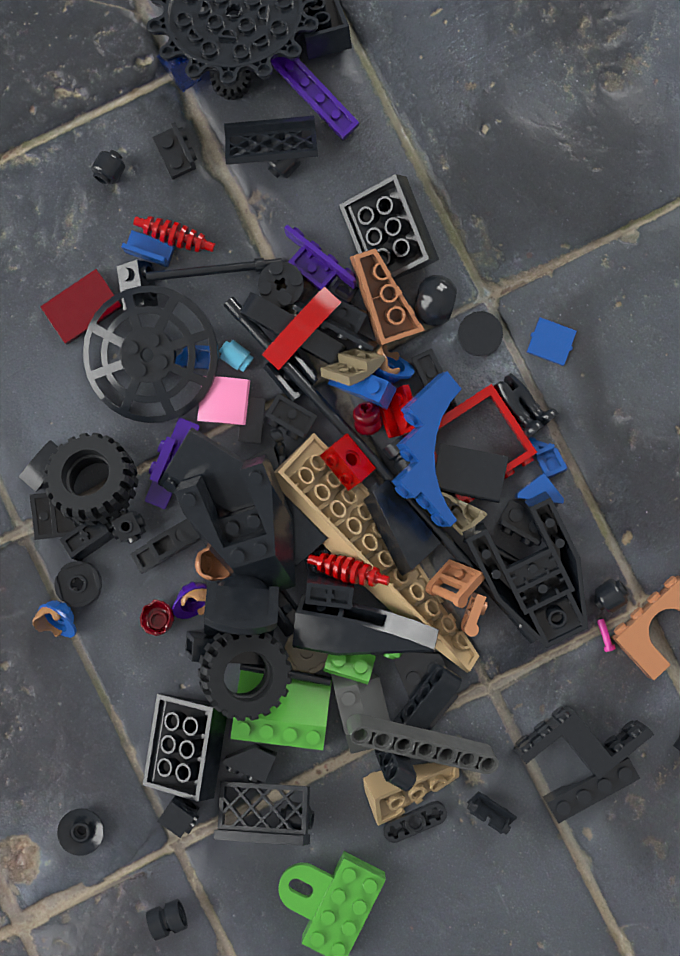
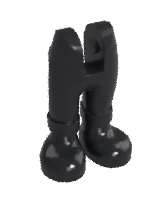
M512 373L505 376L504 381H499L494 385V388L516 418V421L522 424L523 431L528 439L559 414L556 409L541 410V406L536 403L528 388Z

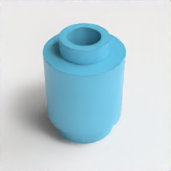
M234 340L230 343L226 341L219 350L221 353L220 359L237 371L241 370L244 372L254 359L250 355L251 352Z

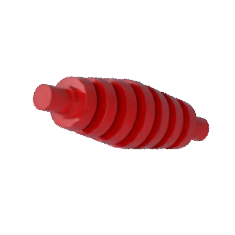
M137 216L134 218L133 225L141 227L144 234L149 235L152 231V238L157 239L160 235V242L165 243L168 239L169 246L173 247V244L175 245L177 241V248L180 249L186 243V250L191 251L193 246H195V252L200 253L203 249L210 252L214 251L215 243L207 241L202 233L197 237V231L194 229L188 234L189 227L183 225L180 231L181 223L174 222L172 226L171 220H166L163 224L162 218H157L155 223L152 216H148L147 219Z
M321 553L320 556L309 554L307 563L316 565L318 571L322 573L325 571V574L333 575L334 578L341 579L346 583L350 581L352 584H358L359 582L360 585L368 584L375 587L378 583L388 586L390 582V576L381 574L379 568H372L367 563L363 565V561H355L353 557Z

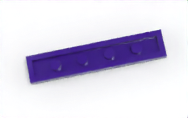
M277 57L271 61L272 67L342 140L359 126L356 118L299 59L292 61L285 57Z

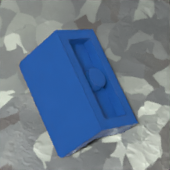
M131 230L127 244L122 243L121 248L126 254L168 268L175 245L173 244V247L169 246L168 242L162 243L159 239H154L151 236Z

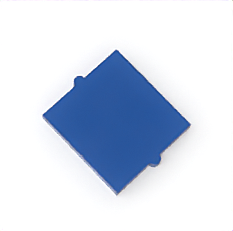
M539 317L534 332L530 334L532 338L526 353L564 366L569 351L573 349L571 345L577 331Z

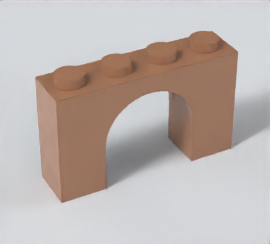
M672 576L667 579L663 584L665 587L659 593L656 591L647 598L648 603L643 608L638 607L630 614L631 619L626 623L619 624L613 631L615 634L611 636L641 671L652 680L661 675L671 664L653 646L649 637V626L654 616L662 610L676 609L680 612V576Z

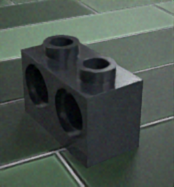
M175 795L157 822L181 838L184 832L189 834L200 817L197 815L200 807L187 798Z

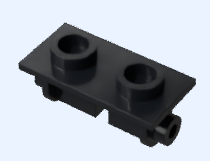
M479 791L467 801L469 813L483 822L489 817L488 825L500 834L504 833L507 835L511 829L509 825L517 819V816L509 812L508 809L500 806Z

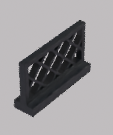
M314 115L224 123L226 165L318 157Z
M220 781L218 828L214 830V840L297 846L310 844V834H308L310 786ZM227 787H234L240 794L232 802L226 797ZM251 788H255L261 795L254 804L245 795ZM273 789L278 790L283 796L276 805L267 796ZM295 791H303V802L296 806L289 797ZM241 798L249 806L242 815L234 807ZM263 799L272 808L264 817L256 808ZM285 800L293 808V811L286 818L277 809ZM231 809L238 819L232 825L225 824V814ZM251 811L260 819L254 826H250L244 819ZM273 812L282 821L276 828H272L266 821ZM296 813L302 819L301 829H294L288 822Z

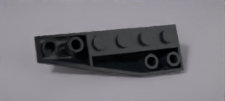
M306 594L301 596L295 615L293 648L337 656L435 651L439 629L388 611L352 603V609L305 604Z

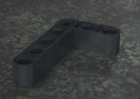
M442 665L437 666L393 722L427 729L460 688L461 677ZM374 749L384 779L403 791L407 792L412 789L417 776L410 758Z

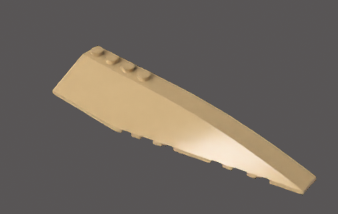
M313 433L275 470L274 473L282 492L327 537V540L322 544L332 554L353 557L355 561H363V565L365 563L370 564L372 568H379L381 574L390 576L388 586L380 583L375 587L368 584L364 586L394 614L439 629L435 649L465 672H470L479 655L465 633L459 631L456 627V619L452 613L448 614L441 604L444 602L442 598L438 595L432 596L426 593L425 587L430 580L422 567L418 564L412 571L401 576L364 502V499L370 494L367 491L368 489L362 483H359L349 491L319 456L328 447Z

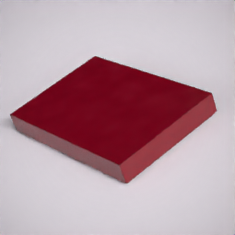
M95 269L47 301L40 308L64 343L68 345L87 331L94 314L107 300L114 296V293L99 271ZM117 301L107 308L96 324H99L121 309L122 305L120 302Z

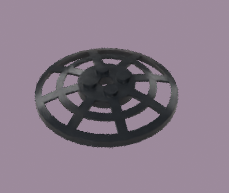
M152 285L126 289L107 300L94 314L89 323L83 346V360L87 378L101 401L119 415L144 423H161L174 420L195 408L205 398L213 385L219 361L215 331L202 309L180 292ZM152 292L164 294L170 298L164 309L151 306L136 308L133 294ZM124 298L127 311L118 316L108 329L96 324L107 308ZM178 302L186 305L196 315L204 328L203 331L191 334L186 325L177 316L172 314ZM150 313L157 314L160 317L154 328H142L138 314ZM129 318L133 331L125 339L114 334L116 328ZM169 320L178 327L184 337L172 341L163 332ZM93 332L103 338L101 346V362L103 367L91 371L89 345ZM208 339L210 363L207 376L204 377L193 372L196 362L194 343ZM109 342L121 347L120 360L111 364L108 362ZM185 346L188 348L187 368L175 364L176 350ZM147 348L151 349L154 353V357L150 362L145 361L143 358V351ZM124 369L132 377L128 389H125L116 380L113 372ZM170 372L181 376L182 379L179 383L166 392L162 379L168 376ZM106 375L112 386L125 396L121 408L113 404L103 394L95 379ZM189 380L202 386L197 395L188 404L177 411L174 410L170 398L178 394L187 385ZM140 382L153 383L157 396L137 395L136 392ZM133 400L142 403L161 402L166 415L147 417L135 415L129 411Z

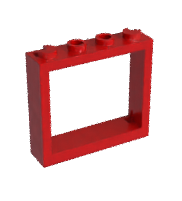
M490 384L444 414L439 429L490 397L526 450V452L507 464L504 477L506 479L515 473L513 468L519 464L523 467L534 460L532 456L538 452L494 386ZM434 452V454H435V467H436V462H437V457H438V455L436 454V452ZM453 494L455 498L466 503H469L475 499L471 497Z

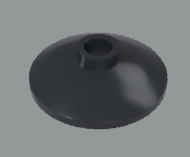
M84 808L69 811L62 817L57 828V837L62 848L76 856L88 855L95 851L101 844L104 836V827L101 819L93 811ZM79 827H85L86 833H80Z

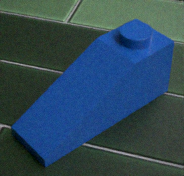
M372 374L351 386L330 379L328 385L384 409H388L397 390L389 381Z

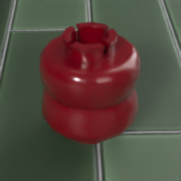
M363 402L354 408L352 413L354 427L358 433L370 436L381 429V411L377 405Z

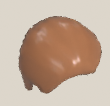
M207 547L198 552L195 559V568L202 578L218 581L231 576L228 570Z

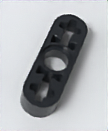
M433 801L402 814L385 823L383 828L384 836L389 842L397 843L442 824L447 818L446 808L441 802ZM435 807L437 810H442L439 818L432 815L428 817L429 823H426L422 812L425 811L428 816L433 813L432 809ZM412 816L421 818L422 823L419 827L412 828L408 824ZM404 820L408 832H404V828L397 831V836H394L392 833L388 834L391 826H394L396 829L402 827L401 821Z

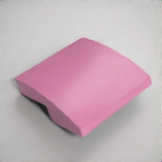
M215 377L209 392L199 403L197 421L245 425L250 380Z

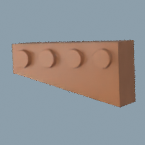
M376 248L351 256L350 260L378 345L425 331L416 318L411 306L408 305L402 295L399 286L393 280L390 271Z

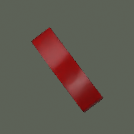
M324 286L262 355L280 370L324 320L341 304V301Z

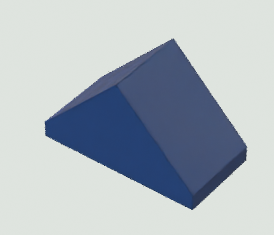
M544 473L538 475L516 492L514 497L529 500L546 491L555 504L564 503V498Z

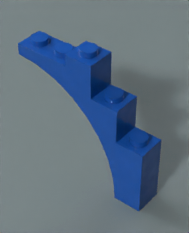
M448 371L438 374L401 409L405 420L415 428L396 445L400 450L399 453L402 458L410 462V464L392 480L396 486V492L401 497L406 499L417 497V503L422 508L427 509L432 515V521L441 527H451L457 521L440 491L435 471L434 452L437 432L450 402L461 390V387Z

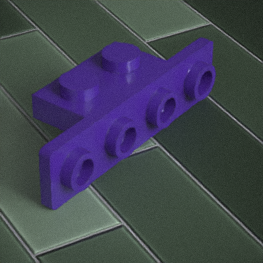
M289 225L284 227L286 236L301 247L288 263L297 267L305 280L319 291L324 286L327 288L336 277H339L352 289L357 287L356 275L349 268L343 269L338 265L339 262L334 256L324 254L321 251V247L312 240L309 242L305 239L304 234L298 228H291Z
M179 418L171 438L167 436L166 440L160 442L157 450L160 453L157 462H152L148 472L151 474L149 479L153 481L146 495L145 502L162 509L167 508L173 493L168 492L158 483L191 427L199 431V425Z

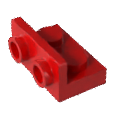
M409 384L396 388L397 390L388 409L378 406L388 438L402 436L405 433L408 434L415 428L405 420L404 414L401 411L413 398Z

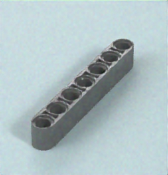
M354 714L346 722L351 741L358 746L482 774H492L499 767V761L493 749L485 743L362 714Z

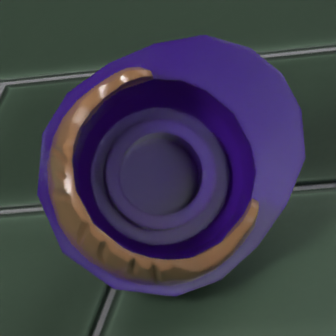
M190 582L184 585L172 606L174 616L180 619H188L198 614L204 615L207 585L201 582Z

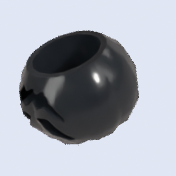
M431 275L421 282L415 298L414 309L416 316L424 324L437 326L449 321L457 294V288L453 282L442 275Z

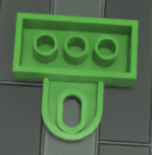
M343 851L332 875L309 863H296L289 866L280 878L279 895L286 907L310 919L302 934L303 945L325 956H348L385 883L386 877L384 871ZM292 879H299L311 885L313 892L309 895H303L292 889L289 882Z

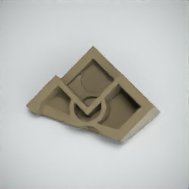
M441 492L447 506L457 519L452 526L461 536L463 535L462 532L471 527L473 528L488 515L481 509Z

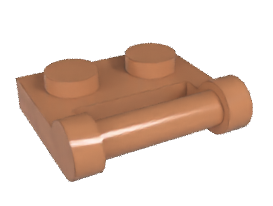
M449 559L427 583L425 591L427 594L432 596L438 595L453 602L455 606L463 608L468 602V597L484 581L485 577L481 571ZM444 583L459 589V591L454 593L440 586Z
M475 592L470 596L460 624L461 630L471 637L478 634L479 627L477 621L480 615L485 614L488 602H485L486 597Z

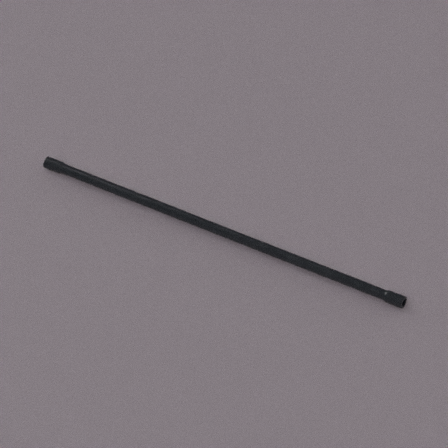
M234 297L228 299L223 306L266 350L273 341L256 323L240 314L242 305ZM288 360L282 366L286 374L343 436L346 433L349 434L375 466L376 473L384 481L388 480L395 488L396 486L392 480L396 476L296 366ZM404 498L458 563L481 571L446 531L432 521L431 515L417 503L416 498ZM484 579L479 586L516 625L517 629L530 644L534 643L537 639L495 599L486 579Z

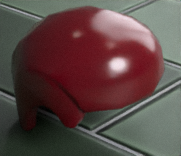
M157 599L143 606L140 615L141 627L147 634L154 636L167 633L175 621L169 604Z

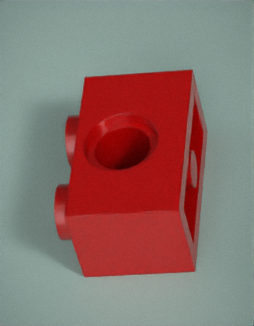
M348 433L319 455L348 491L361 483L376 469Z

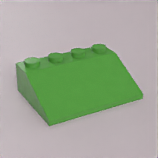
M241 670L237 693H246L253 690L261 682L264 674ZM292 679L291 684L286 685V689L289 690L287 696H281L279 699L282 704L278 708L275 706L271 707L269 715L259 714V719L253 721L249 718H246L245 721H237L233 717L231 739L323 750L331 685L326 686Z

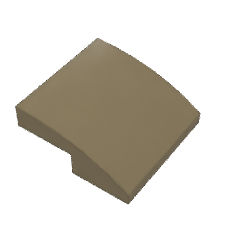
M353 348L338 353L339 362L322 367L321 377L351 386L374 373L385 361V356Z

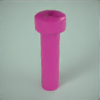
M597 620L605 647H603L604 651L615 650V644L611 642L605 620Z

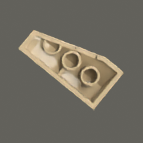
M438 763L413 765L417 776L416 782L412 789L407 792L388 783L384 779L382 771L372 772L364 777L365 793L377 825L379 826L405 813L404 808L411 803L419 804L428 792H437L459 777V768Z

